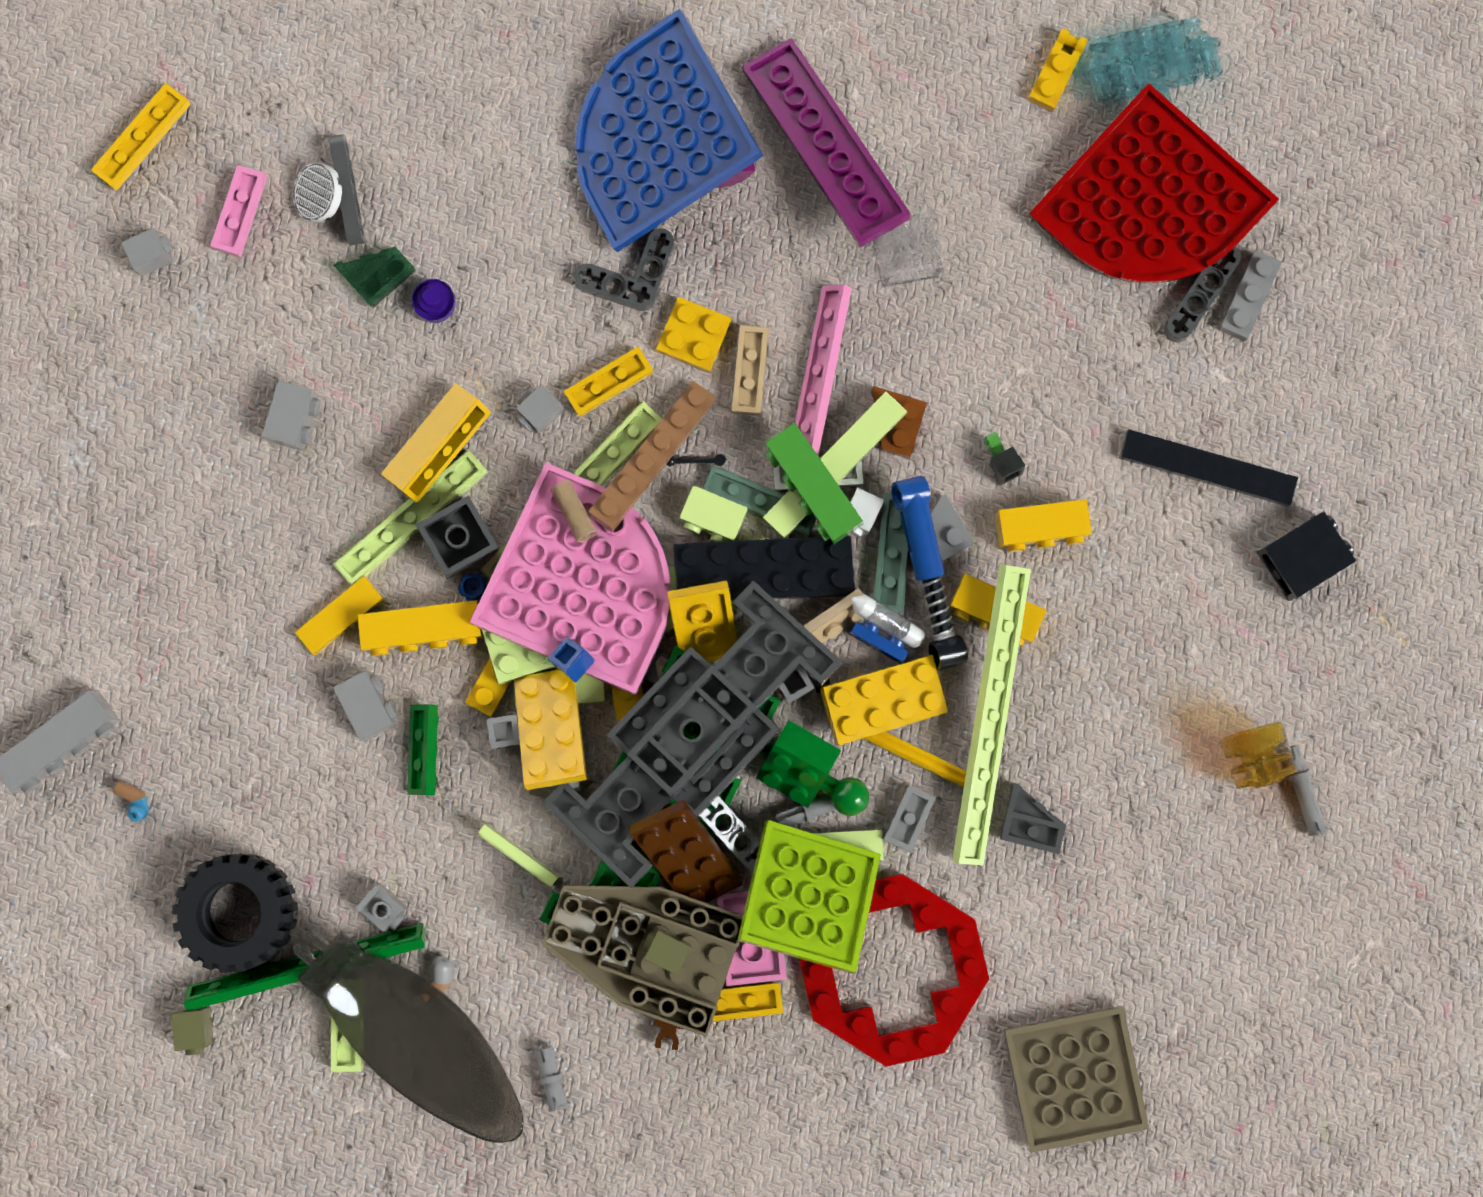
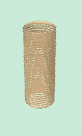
M565 480L553 486L551 493L577 542H583L593 537L597 531L571 481Z

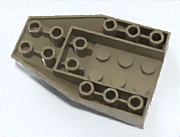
M563 885L542 945L619 1006L707 1037L733 956L740 944V941L737 940L743 914L663 887L634 886L630 888L629 886ZM660 929L691 944V949L678 976L644 959L646 951L642 950V947L649 933L655 935L657 930Z

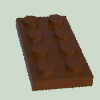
M684 799L629 826L630 835L675 892L709 902L743 885L739 873Z

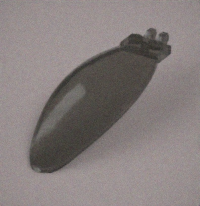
M313 929L306 933L308 940L322 950L316 958L303 945L296 944L292 948L294 953L309 965L298 976V981L320 999H323L330 1015L351 1046L396 1091L433 1116L479 1139L493 1143L514 1141L520 1137L523 1132L524 1123L522 1109L505 1069L473 1021L439 988L415 972L395 962L365 952L362 947L342 931L330 943Z

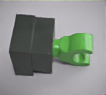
M996 432L986 436L984 444L993 456L989 465L995 473L994 477L999 486L1023 475L1025 464L1014 447L1004 451L1002 442Z

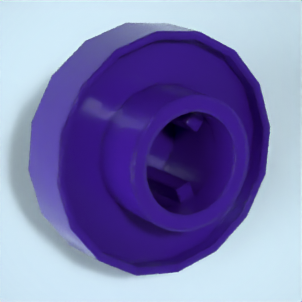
M427 279L414 289L412 306L422 320L429 323H440L447 320L453 314L456 306V297L446 282L439 279Z

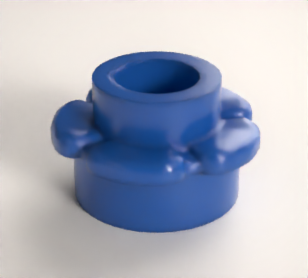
M468 573L464 575L458 586L460 595L466 597L467 601H478L487 587L485 584L486 579L480 574L473 575ZM471 585H475L476 589L471 590Z

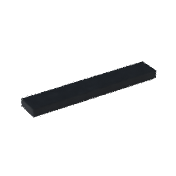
M1130 429L1126 431L1119 457L1122 460L1284 506L1291 505L1298 480L1296 476Z

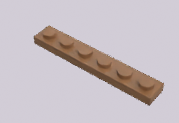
M692 381L588 511V516L610 532H613L714 405L717 397Z

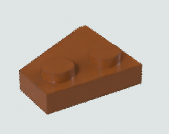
M873 386L871 394L874 403L887 392L907 411V414L880 440L881 451L910 459L927 402Z

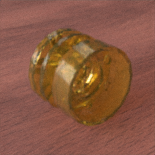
M1282 721L1248 729L1220 739L1226 759L1240 758L1242 762L1230 769L1231 774L1244 772L1246 776L1234 781L1236 789L1268 786L1280 782L1288 775L1298 771L1296 763L1281 764V761L1293 757L1292 751L1277 752L1276 750L1277 746L1288 740Z

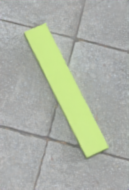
M887 392L820 458L837 484L907 414V411ZM789 490L763 517L783 539L807 516L798 503L803 498L797 490L793 492Z
M467 449L447 466L418 503L414 502L411 498L333 563V565L352 586L363 576L367 577L419 532L416 527L417 523L450 506L489 472Z

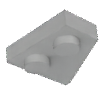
M946 494L943 495L931 512L942 562L975 543Z

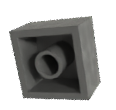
M469 495L416 524L420 535L446 580L498 551L495 540Z

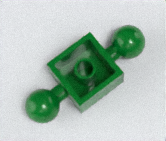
M789 720L775 743L770 741L758 753L767 759L756 778L807 808L812 803L819 789L831 795L833 807L840 814L846 816L860 814L869 803L868 788L861 780L854 777L837 780L829 775L841 750Z

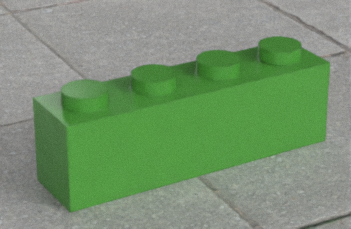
M793 423L765 443L769 449L765 455L774 468L780 465L786 474L782 477L783 481L791 492L797 490L803 498L798 503L808 517L814 514L819 522L815 527L825 541L830 538L835 544L864 524L796 423Z

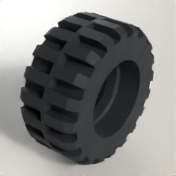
M240 853L214 857L213 860L205 861L198 865L196 871L190 872L184 878L185 886L179 887L175 894L179 898L178 904L172 905V914L177 915V922L172 923L174 932L180 931L182 938L178 940V943L182 949L188 948L191 951L188 957L194 962L202 961V967L206 969H219L220 973H231L257 967L279 954L280 948L287 945L291 938L289 935L290 931L295 929L297 919H293L294 912L298 911V902H293L292 894L295 893L294 887L286 883L285 879L288 876L283 870L277 871L274 868L275 864L268 859L262 860L257 855ZM237 883L247 886L254 892L260 903L261 919L259 926L251 937L243 941H230L224 938L216 930L211 919L213 898L220 888L228 884Z

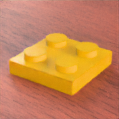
M678 296L657 345L656 352L710 373L731 325L732 318Z

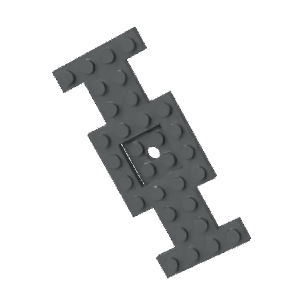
M754 581L733 601V605L754 624L714 666L710 665L699 653L690 647L616 724L607 736L628 757L596 791L585 800L568 783L560 784L543 801L630 888H633L653 865L632 845L635 840L630 835L629 826L665 809L673 799L676 802L684 799L698 818L780 731L759 710L764 702L799 665L821 686L842 665V661ZM697 723L700 726L701 733L696 739L691 740L684 736V728L687 724Z

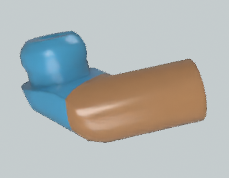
M121 780L118 781L114 787L113 794L128 800V818L134 822L146 818L149 806L144 791Z

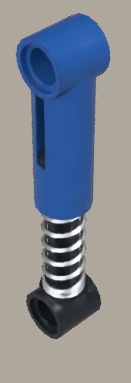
M924 476L893 482L891 486L892 499L895 507L900 511L916 581L922 580L923 585H921V588H924L925 591L923 598L927 600L928 605H926V608H929L930 612L928 618L932 621L930 628L934 630L933 640L928 645L929 655H933L937 671L967 663V647L963 638L955 634L954 626L950 624L952 617L948 615L947 610L949 606L945 603L947 596L943 594L945 586L941 585L940 581L945 572L929 507L931 493L928 482Z

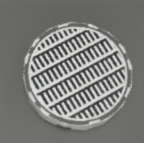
M320 163L306 165L295 180L293 189L294 206L304 220L321 223L336 213L341 202L342 186L338 185L337 178L339 176L331 166Z

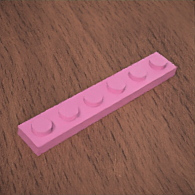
M846 285L822 286L795 420L796 425L817 455H819L852 288Z

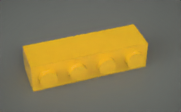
M455 383L392 461L389 462L381 475L414 502L418 503L492 412L478 398Z
M479 601L357 614L361 650L370 652L371 657L388 655V650L400 648V653L417 652L418 646L429 645L431 650L448 648L447 643L459 641V646L477 644V639L484 638L482 629L470 623Z

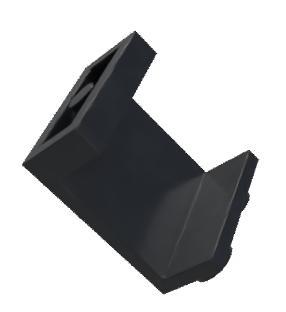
M1325 511L1314 515L1307 522L1256 551L1288 601L1302 596L1356 562L1352 546L1341 538L1337 531V523L1330 515H1326Z

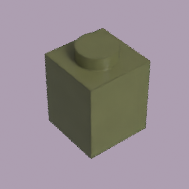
M658 929L655 935L649 933L642 950L646 951L645 960L678 976L691 949V944Z
M211 1007L199 1008L188 1012L180 1010L171 1014L174 1051L185 1050V1055H196L204 1053V1048L214 1044Z

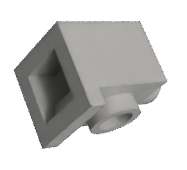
M377 884L355 909L364 914L379 929L385 932L389 928L394 931L404 921L406 916L402 913L408 907L382 884ZM379 905L386 906L387 914L385 916L378 914L377 909Z

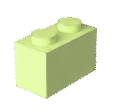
M693 485L679 519L684 524L683 528L698 535L700 531L711 535L710 539L714 542L736 541L748 508Z

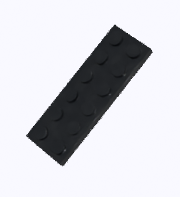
M851 535L844 537L835 544L830 538L825 541L822 537L673 545L676 590L727 581L731 602L752 581L757 583L774 600L848 596L855 591Z

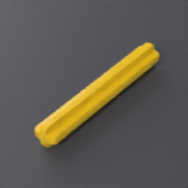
M888 732L863 738L964 788L966 770Z

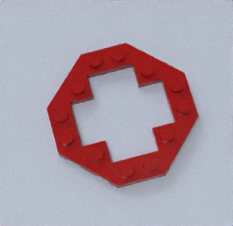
M902 873L875 880L869 913L909 904L916 933L945 927L959 985L930 991L936 1022L878 1035L871 1005L842 1012L832 968L799 959L813 1021L885 1067L945 1053L989 981L976 920Z

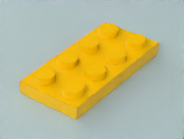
M933 655L820 687L836 746L948 713Z
M560 670L530 674L514 679L525 789L531 790L587 780L576 682L572 681Z

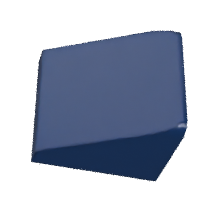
M568 636L548 657V660L574 682H577L595 661L583 647Z

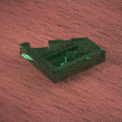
M396 247L381 250L377 254H365L359 256L360 259L349 262H336L333 265L372 309L416 271L414 266Z

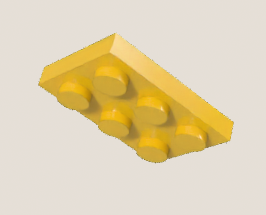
M721 581L667 591L678 648L687 651L692 647L707 662L720 660L737 642L728 582Z

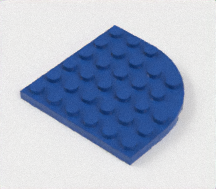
M680 8L631 41L605 65L604 73L600 76L597 83H593L590 87L579 114L575 136V150L577 151L578 167H576L577 174L591 209L613 250L617 252L764 156Z

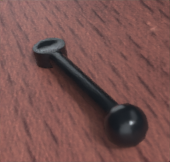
M722 454L712 458H675L672 456L666 465L671 467L675 464L715 463L717 466H723L726 458Z

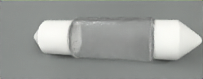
M867 595L851 598L854 612L863 617V620L912 648L925 644L924 630L912 624L909 619L885 604Z

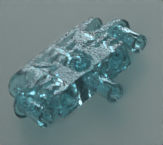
M1189 18L1098 38L1089 44V50L1092 52V55L1089 58L1088 66L1083 70L1082 76L1089 77L1094 102H1100L1101 97L1102 101L1112 97L1106 76L1108 73L1109 81H1113L1111 89L1115 91L1113 95L1114 100L1135 97L1150 83L1172 103L1169 89L1197 83L1203 74V69L1206 79H1210L1211 74L1215 78L1223 73L1217 52L1221 42L1215 37H1210L1206 31L1201 29L1200 25L1203 21L1200 18ZM1193 32L1197 38L1191 39L1188 34ZM1101 53H1107L1108 57L1101 59L1100 55ZM1201 62H1202L1203 69H1202V68H1198L1199 65L1201 64ZM1150 71L1158 72L1161 78L1153 77Z

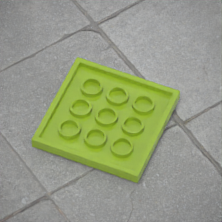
M766 821L737 941L848 973H856L881 854L777 822Z

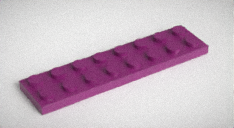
M792 38L742 66L743 73L860 248L911 219V213Z

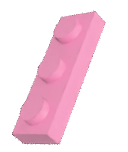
M237 165L210 245L213 250L241 258L268 178L265 173Z

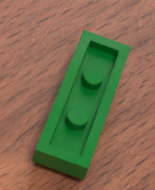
M410 705L407 795H435L437 783L438 705Z

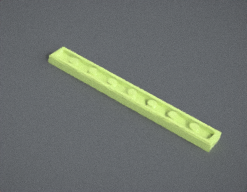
M642 401L573 474L603 487L635 454L662 418ZM507 543L481 569L489 579H491Z

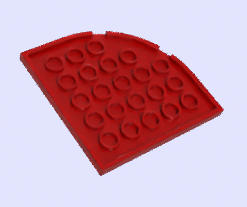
M1148 83L1032 209L1028 216L1070 254L1099 273L1127 282L1163 283L1199 273L1225 257L1277 203L1279 198L1156 88Z

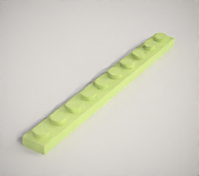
M999 565L952 861L958 864H984L1031 569Z

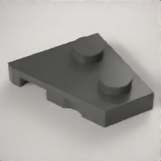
M1012 783L999 839L1059 854L1066 824L1050 813L1045 806L1029 795L1019 784Z

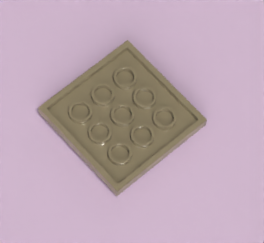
M1123 1006L1003 1029L1025 1138L1030 1153L1149 1129Z

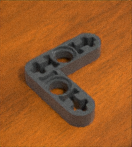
M662 228L651 232L634 278L586 263L577 267L574 272L576 286L582 292L638 311L649 310L656 301L674 250L673 235L670 231ZM661 237H665L668 246H662L659 258L655 256L657 244L654 241H660ZM656 263L660 267L659 274L654 277H648L643 271L645 265ZM588 272H591L592 278L601 281V276H605L602 280L601 290H598L597 282L588 281L587 285L583 284V279L580 276H586ZM613 280H618L623 284V290L616 295L610 294L606 289L608 283ZM628 285H632L631 290L636 294H641L642 290L647 291V297L650 299H644L642 303H639L637 296L629 294V299H625L628 294Z

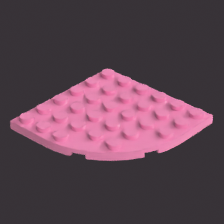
M545 463L470 623L547 658L568 636L583 647L595 660L584 674L636 696L661 642L670 612L667 591H671L668 564L663 549L648 522L634 508L630 509L613 532H610L590 518L597 533L586 541L577 542L551 493V488L562 481L570 480L587 515L606 488L549 463Z

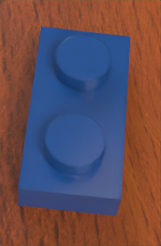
M863 621L862 624L858 622L854 624L849 635L899 664L904 661L908 651L903 649L905 646L903 642L892 636H889L888 639L877 634L879 629L866 621Z

